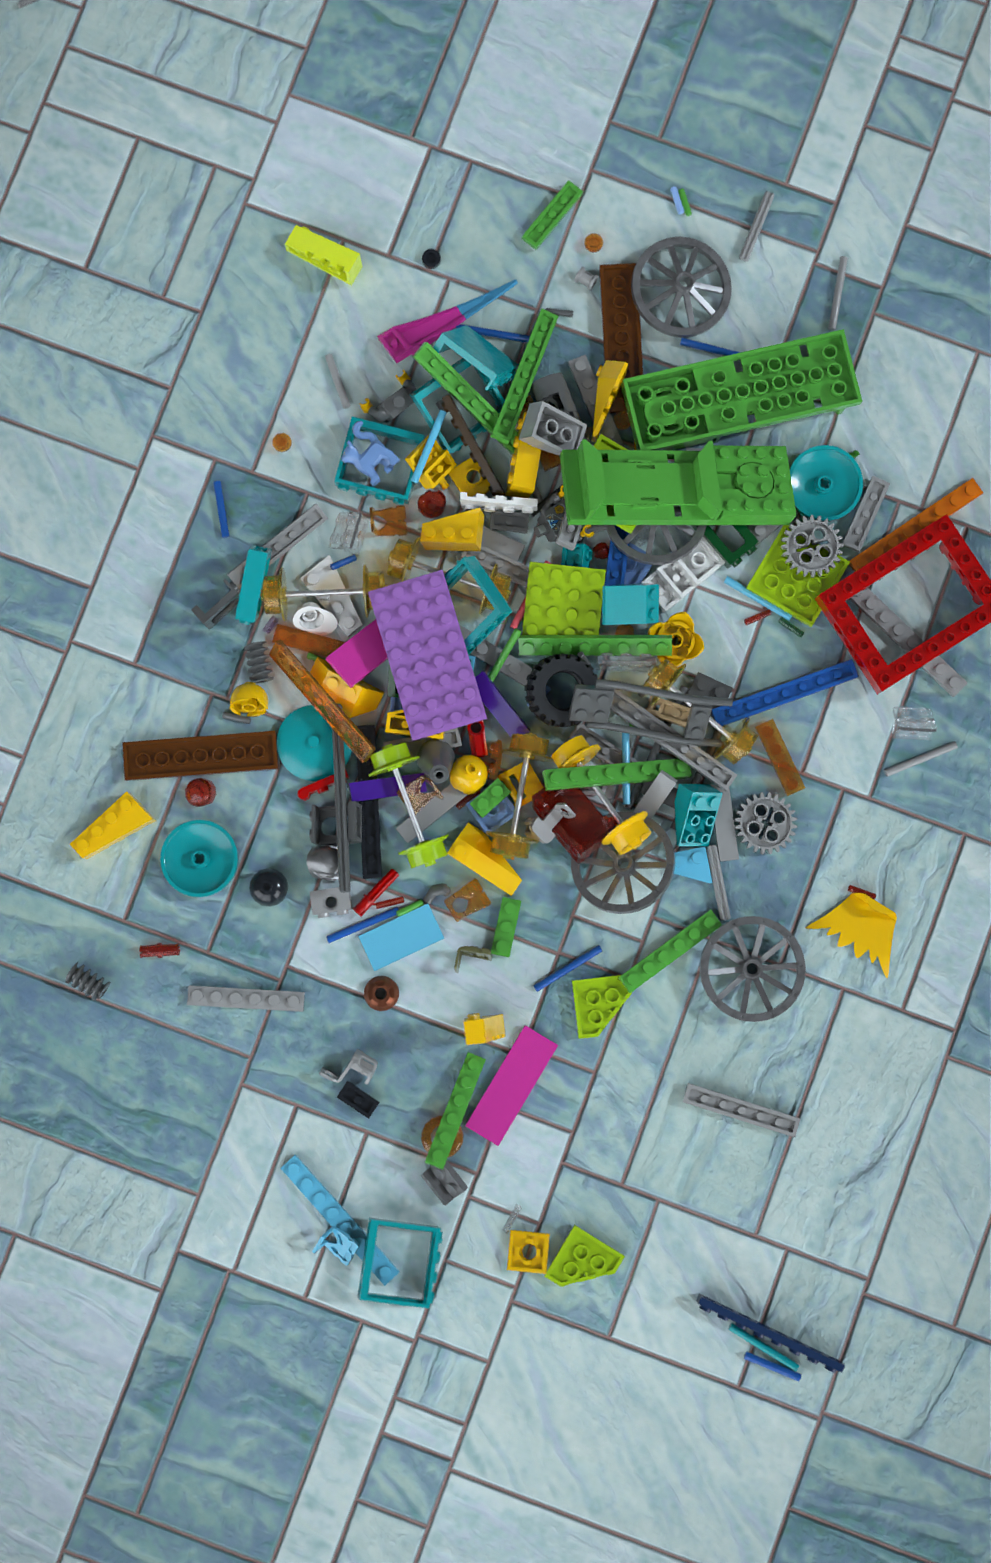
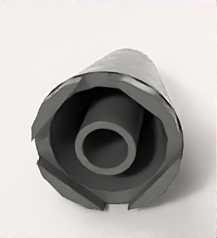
M438 739L425 742L420 746L417 756H420V759L417 760L418 767L433 782L442 783L447 780L455 761L454 751L447 742L439 741Z

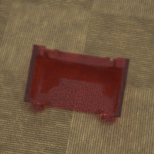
M544 787L532 796V808L542 820L557 803L567 804L576 814L574 818L562 817L552 829V832L570 856L580 864L602 845V840L616 828L617 823L613 817L603 816L580 788L546 791Z

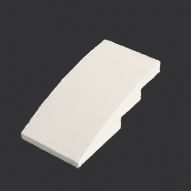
M702 537L691 553L678 561L660 566L641 583L659 584V608L665 613L725 564V561L708 541Z

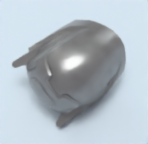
M323 845L311 848L307 855V867L312 877L331 881L339 880L337 846Z

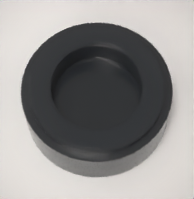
M428 249L423 253L422 263L426 268L435 269L440 265L441 257L437 250Z

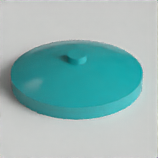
M830 445L815 446L801 453L790 466L795 508L803 516L810 518L813 515L814 520L821 516V522H824L826 519H828V522L844 517L857 505L863 490V476L858 463L843 449Z
M307 705L296 709L285 718L277 734V752L282 764L293 775L307 781H319L333 775L331 708L323 705ZM343 718L346 766L353 751V735L350 726Z
M192 820L176 827L167 836L160 855L161 869L168 883L180 893L192 897H207L222 891L234 878L239 861L236 843L229 832L220 825L206 820Z

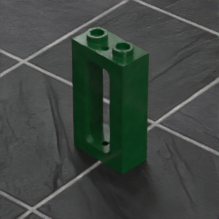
M691 525L697 531L698 525ZM706 525L703 537L725 561L724 565L727 569L731 566L735 568L743 561L741 558L745 554L750 556L757 550L756 545L759 541L746 525H732L745 540V544L735 552H731L710 526Z

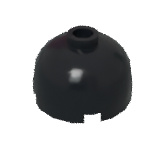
M266 868L254 874L250 881L249 889L255 902L262 906L271 907L278 905L285 899L289 886L287 879L281 872L276 869Z

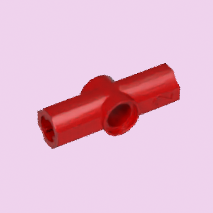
M484 721L467 725L471 755L476 757L488 756ZM479 724L482 729L480 732L474 733L471 731V726Z

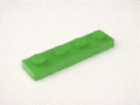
M568 180L523 234L522 240L537 250L580 199L583 191Z

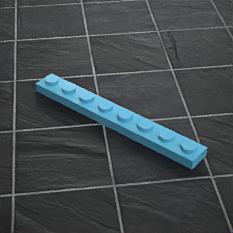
M295 1154L280 1169L332 1227L339 1228L349 1234L350 1238L360 1243L356 1254L363 1261L367 1234ZM375 1244L372 1272L385 1286L400 1271Z

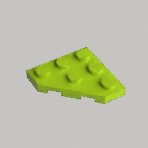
M621 975L572 980L578 1039L598 1037L630 997L632 992L629 993L618 978Z
M574 1224L544 1277L563 1287L572 1283L615 1274L625 1255Z

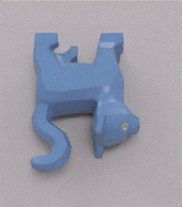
M357 421L352 427L353 434L361 440L369 439L371 444L362 454H359L357 448L348 441V446L343 451L341 460L344 463L354 464L359 472L369 476L371 485L376 486L380 482V478L374 468L378 464H382L385 473L389 474L393 470V466L400 462V459L393 451L386 448L374 433L361 432L360 428L363 422Z

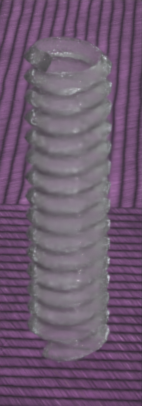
M515 1204V1208L502 1229L506 1234H508L520 1213L519 1211H521V1206Z

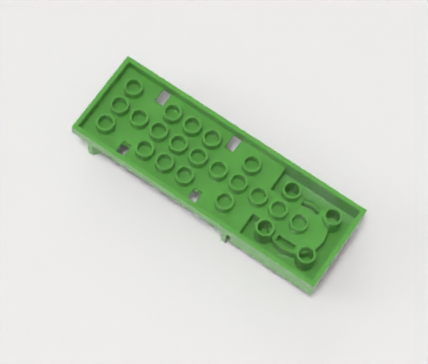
M844 329L622 380L621 384L637 450H677L707 443L708 441H713V439L714 443H717L721 436L830 411L839 415L842 414L845 408L860 405L863 402ZM806 345L809 356L802 357L799 346ZM740 360L743 371L736 372L733 361ZM820 399L822 407L815 408L814 400ZM754 414L756 422L749 423L747 416Z
M582 439L577 450L562 449L560 453L568 525H789L796 516L786 446L713 445V441H708L701 451L597 450L586 439ZM602 459H608V462H602ZM667 459H674V463H668ZM606 505H613L614 516L607 515ZM674 505H680L681 516H675Z

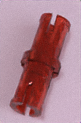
M157 943V945H140V958L179 956L180 949L178 948H180V944L162 945V943Z

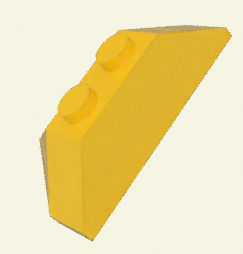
M319 657L316 658L309 673L316 701L329 708L333 704H341L342 715L349 719L376 710L385 693L363 680L350 688L331 665Z

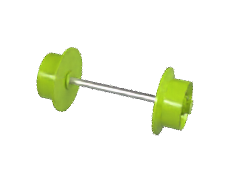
M406 742L395 746L392 744L383 746L381 751L370 755L375 770L369 774V777L393 771L419 843L415 844L414 847L401 851L398 855H407L411 869L423 864L425 868L436 864L435 860L448 855L443 841L449 835L447 834L433 840H424L399 772V768L420 759V756H411Z

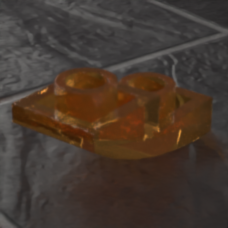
M499 739L496 743L493 742L488 751L491 754L490 759L496 761L495 764H490L487 771L490 774L489 779L492 781L497 779L502 762V741Z

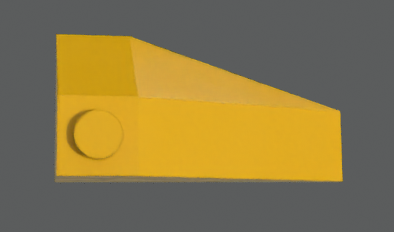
M606 360L604 366L600 365L597 370L596 376H598L591 439L593 442L597 439L622 384V380L626 375L628 367L626 362Z
M469 822L447 852L449 856L510 896L513 895L522 881L488 836Z

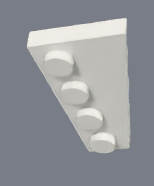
M460 492L461 508H465L466 511L479 507L486 512H495V509L503 510L506 513H513L514 510H522V513L537 511L538 499L511 497V500H507V497L495 495L491 499L484 496L485 494L476 493L475 496L469 497L467 492Z
M330 555L300 578L309 590L345 589L337 569L331 570L330 564L333 563ZM349 595L314 596L325 610L335 615L337 625L347 637H350L363 626Z

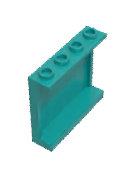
M468 325L443 332L433 346L438 353L452 349L489 377L491 380L485 388L486 391L512 381L519 365Z

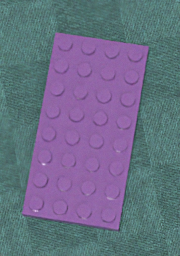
M443 570L369 591L370 601L412 741L487 719Z

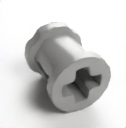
M582 266L574 282H580L591 291L598 280V275H592Z

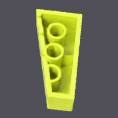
M295 225L285 242L288 252L351 286L362 269L360 253L315 234L304 226Z

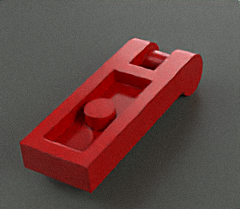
M345 770V779L347 780L350 777ZM334 774L300 788L297 793L298 797L303 801H307L310 799L311 794L316 792L322 794L329 791L328 787L335 785Z

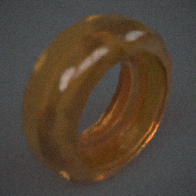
M443 1115L431 1118L422 1130L421 1141L427 1152H429L432 1144L431 1133L439 1126ZM461 1125L448 1158L454 1156L463 1144L464 1133Z

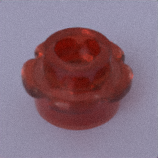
M605 542L598 543L593 548L594 557L601 560L606 559L609 555L610 546H607Z

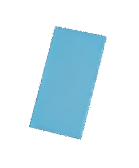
M429 904L358 936L374 971L445 939Z

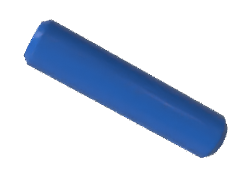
M351 555L330 564L331 570L338 569L356 561L357 557L356 555Z

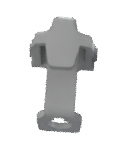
M557 803L543 820L539 816L527 818L524 822L526 825L525 835L531 840L549 843L556 836L552 829L561 818H574L576 814L567 804Z
M357 1049L350 1063L340 1076L322 1067L319 1074L333 1082L339 1083L349 1069L352 1068L368 1076L365 1084L368 1085L374 1075L378 1062Z

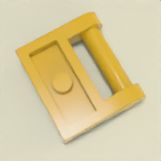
M523 762L498 775V778L511 791L510 796L515 804L518 792L509 777L514 774L518 783L520 782ZM530 763L524 787L526 798L522 799L521 807L546 794Z

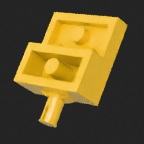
M429 435L405 458L413 472ZM435 440L419 479L424 489H434L438 483L443 490L447 489L450 485L444 477L457 465L448 450H442L437 440Z

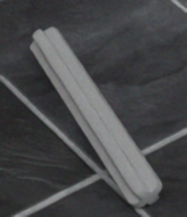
M766 191L740 253V260L747 262L750 258L774 198V194Z
M710 845L706 847L720 920H729L731 916L717 846Z

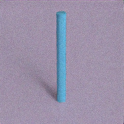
M439 410L410 480L418 484L447 414L443 410Z
M728 576L726 577L725 584L788 621L792 617V615L749 591L744 585Z
M622 733V763H630V737L627 733ZM630 783L622 784L623 805H630Z

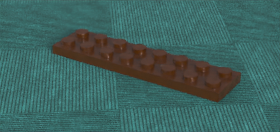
M636 263L599 265L604 364L606 360L628 363L624 379L643 375L640 314L635 307L631 294V279ZM621 386L609 410L610 413H627Z
M276 731L122 742L125 781L279 769Z

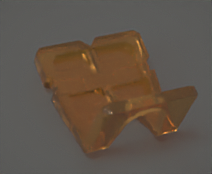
M404 505L382 510H375L373 507H370L371 531L374 535L406 536L408 534L407 523L405 522L406 508ZM374 516H379L387 522L380 530H377L375 527Z
M425 775L409 782L405 787L415 815L435 796L441 800L444 798L434 782ZM426 781L430 784L434 791L421 793L423 782ZM399 789L397 791V795L402 800V802L405 803Z
M476 878L444 900L456 922L491 905L490 899L485 892H482L483 888ZM456 898L468 900L465 911L457 913L453 909L452 904Z

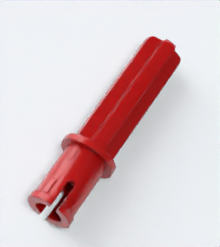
M391 869L367 895H363L364 897L352 909L362 917L372 905H375L374 902L395 881L399 876L398 872Z

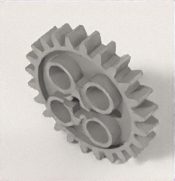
M811 515L808 521L803 516L802 523L796 519V526L789 525L791 531L786 530L784 532L787 537L782 538L781 541L786 544L782 545L781 549L786 550L782 557L788 556L785 564L792 563L790 570L796 567V574L803 571V577L810 573L811 578H813L815 572L821 577L822 570L825 573H829V567L832 569L836 567L833 561L837 563L840 561L837 555H842L843 552L838 549L842 548L844 544L838 543L843 537L836 535L840 531L839 529H832L835 525L834 523L827 525L828 519L821 522V516L814 520L813 515ZM814 531H821L823 538L817 539L814 536ZM796 536H802L805 539V543L798 544ZM823 541H828V544L818 545L814 550L808 548L801 552H796V549L808 547L810 542L812 545H816ZM820 549H826L829 553L828 557H822L819 553ZM801 555H809L810 562H803Z
M761 792L759 798L754 794L752 795L753 801L748 798L745 799L747 805L740 804L743 811H736L740 818L734 819V821L739 822L735 829H740L741 831L737 834V836H743L741 843L747 841V849L753 846V852L755 853L760 849L761 854H764L766 849L769 854H772V848L776 852L780 851L779 846L786 848L785 841L788 843L792 842L789 835H796L791 830L797 828V825L792 824L797 818L791 817L795 810H788L791 804L784 805L785 798L779 801L778 794L771 798V792H768L766 797ZM757 806H762L765 809L763 816H759L756 813ZM772 807L773 811L768 819L770 826L765 827L762 839H759V834L764 826L761 821L767 819L769 809ZM775 813L782 815L783 820L781 823L775 822ZM751 823L756 824L758 827L756 834H752L749 831ZM768 831L775 833L776 838L774 841L768 840Z

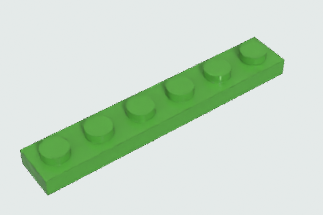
M712 910L707 911L619 976V980L629 993L633 992L722 926L721 922Z
M469 1052L467 1053L424 1163L442 1170L444 1169L486 1059Z

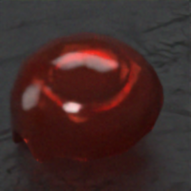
M440 490L436 492L426 491L417 501L418 511L426 518H436L442 515L446 508L445 495Z
M206 778L193 779L185 788V798L192 806H206L211 804L216 797L215 785Z

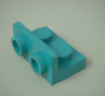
M584 543L576 544L573 550L563 547L561 565L590 568V561L593 556L591 547Z

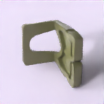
M476 946L459 947L454 970L455 973H459L462 955L492 961L490 949H480Z

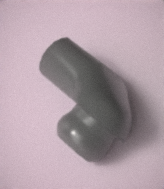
M444 883L432 885L423 900L431 905L436 896H448L451 889Z

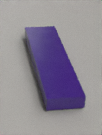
M484 671L478 674L475 679L482 702L516 743L531 731L487 674Z
M424 773L401 776L408 795L427 792ZM395 777L348 783L351 801L359 802L402 796Z

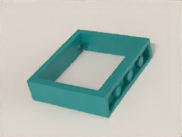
M461 358L451 366L460 374L472 364ZM474 367L486 387L491 379ZM434 378L409 394L431 430L435 421L423 404L422 399L441 387ZM498 388L490 389L488 392L498 407L496 411L500 413L504 398ZM479 422L469 428L475 439L479 433L487 432ZM439 430L437 440L443 450H448L449 453L453 454L462 449L463 442L460 439L462 434L448 443Z
M352 417L343 451L348 446V441L352 444L354 442L355 435L353 434L352 427L357 421L363 422L360 428L362 432H372L378 436L417 446L425 439V435ZM340 458L334 480L338 489L343 491L354 490L362 496H367V494L374 495V498L385 501V499L393 500V503L397 505L409 504L414 482L410 481L414 473L412 469L405 494L401 495L343 480L348 463L342 462Z
M253 545L248 549L235 619H239V623L251 625L252 622L255 623L260 615L272 553L270 548Z
M464 556L456 562L457 565L445 573V580L448 590H450L469 571L494 607V610L464 640L468 655L512 612V609L475 556Z
M369 1217L357 1298L364 1301L430 1309V1303L433 1304V1298L435 1297V1292L432 1291L433 1283L436 1284L437 1282L435 1267L436 1263L439 1264L440 1261L438 1246L442 1244L443 1240L441 1228L432 1225ZM378 1225L431 1232L422 1299L369 1293Z

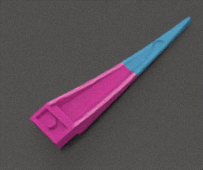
M513 280L458 306L394 326L377 337L397 364L408 356L414 355L424 342H428L431 345L438 340L443 332L454 329L517 285L518 282Z

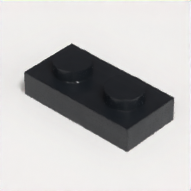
M350 1081L345 1083L337 1096L338 1099L368 1119L380 1103Z

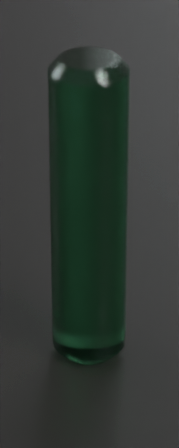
M783 617L779 619L778 623L802 638L804 635L802 630Z

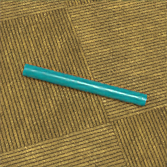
M731 1323L729 1325V1331L796 1372L798 1370L799 1364L735 1324Z

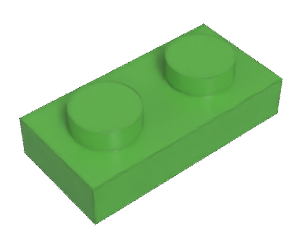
M497 778L470 805L484 818L511 791Z

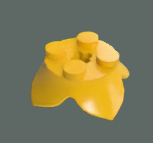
M686 612L675 613L666 622L655 623L648 630V635H672V639L674 637L678 638L677 641L680 642V645H672V656H657L658 660L668 668L677 667L685 660L696 658L704 650L703 639L694 632L693 619Z

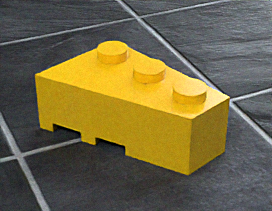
M479 507L423 523L420 542L425 550L481 552L485 516Z

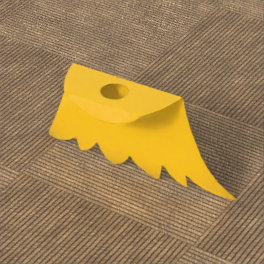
M851 893L847 899L831 912L805 927L807 929L830 927L827 935L841 932L837 944L838 947L854 942L856 958L861 957L869 950L871 962L874 963L878 957L883 973L888 978L892 939L897 916L895 912L863 893Z

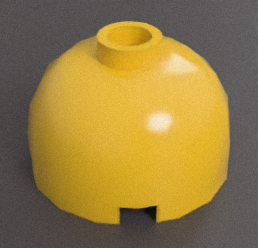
M246 682L237 686L232 692L230 709L237 715H241V712L248 713L247 717L263 715L266 713V709L268 710V695L262 687L254 682Z
M464 755L458 758L453 763L449 774L453 788L458 789L464 794H474L480 791L486 784L488 777L484 761L473 755Z

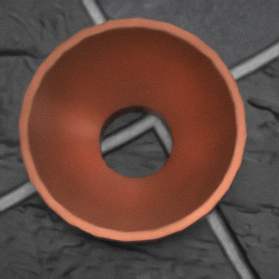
M377 976L372 978L365 986L364 998L372 1009L386 1011L397 1003L399 989L393 979L386 976ZM378 988H384L387 992L386 997L382 1000L377 999L375 996V991Z

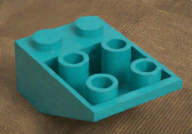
M679 784L674 801L677 846H709L723 794L721 791L709 784Z

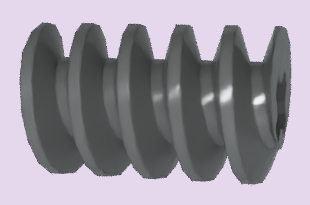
M265 641L253 642L244 647V650L248 651L245 657L250 659L246 663L248 666H252L248 669V672L253 674L249 679L255 681L254 683L274 680V677L268 676L273 670L266 668L271 665V662L265 661V659L270 657V655L264 654L265 651L269 650L268 647H263V644L266 643Z
M76 962L68 972L65 982L67 984L72 982L73 988L79 986V992L85 990V996L92 994L91 1000H99L105 994L111 982L108 981L106 984H103L104 977L96 980L97 973L90 976L91 969L84 972L85 965L83 964L78 968V962Z

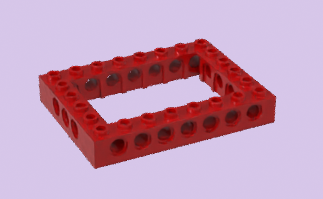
M947 514L815 598V601L877 695L991 623V580ZM942 541L939 544L940 552L945 554L952 565V570L955 569L963 581L962 585H965L973 596L972 600L977 605L982 606L887 665L846 603V600H850L858 592L864 591L877 580L880 581L893 570H897L907 561L913 560L923 551L929 550L933 545Z

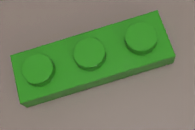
M502 898L491 954L510 957L521 906L520 900Z

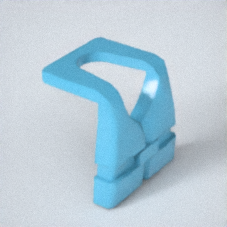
M333 1226L320 1237L312 1252L315 1254L325 1245L347 1266L358 1250L360 1243L350 1238L351 1236L346 1232ZM333 1232L337 1242L324 1239Z

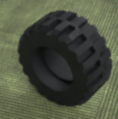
M557 654L544 658L537 665H534L531 669L532 672L526 678L528 681L524 691L527 694L525 700L529 703L528 708L535 714L538 720L554 727H570L581 724L582 721L569 720L570 707L559 709L552 706L546 697L545 688L549 678L561 672L572 675L580 685L595 686L596 679H599L598 675L594 674V668L591 665L585 663L586 660L572 654Z

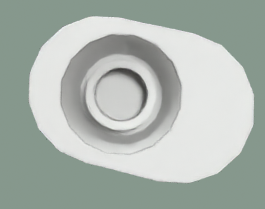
M314 602L298 605L297 612L293 616V623L297 628L321 636L332 633L338 624L337 618L333 613L322 609Z

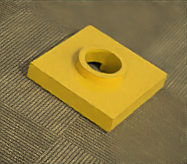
M471 457L448 473L459 492H467L469 497L475 496L476 493L486 494L490 491L488 488L490 483L487 479L484 480L482 476L477 483H470L467 480L469 472L476 470L480 474L479 470L481 469L478 462L474 463Z
M510 1230L507 1270L546 1274L550 1234ZM527 1244H531L536 1248V1255L532 1259H527L523 1255L522 1250Z

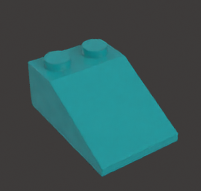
M636 583L603 586L602 625L659 622V584Z

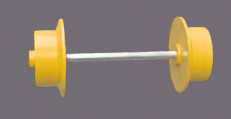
M579 735L563 743L552 754L551 758L558 768L582 767L594 758L599 752L600 746L598 744L590 746L585 738ZM599 786L592 787L619 824L602 840V844L608 845L612 843L620 855L642 845V842L652 833L644 822L648 815L647 811L637 813L623 821Z

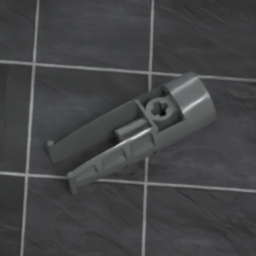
M562 373L547 375L531 385L536 402L544 401L581 421Z

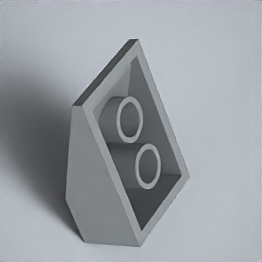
M544 401L530 403L519 440L535 448L560 456L562 449H578L584 437L587 424Z

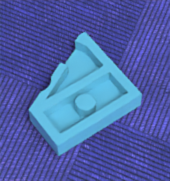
M700 847L675 852L674 874L708 884L713 883L706 848Z

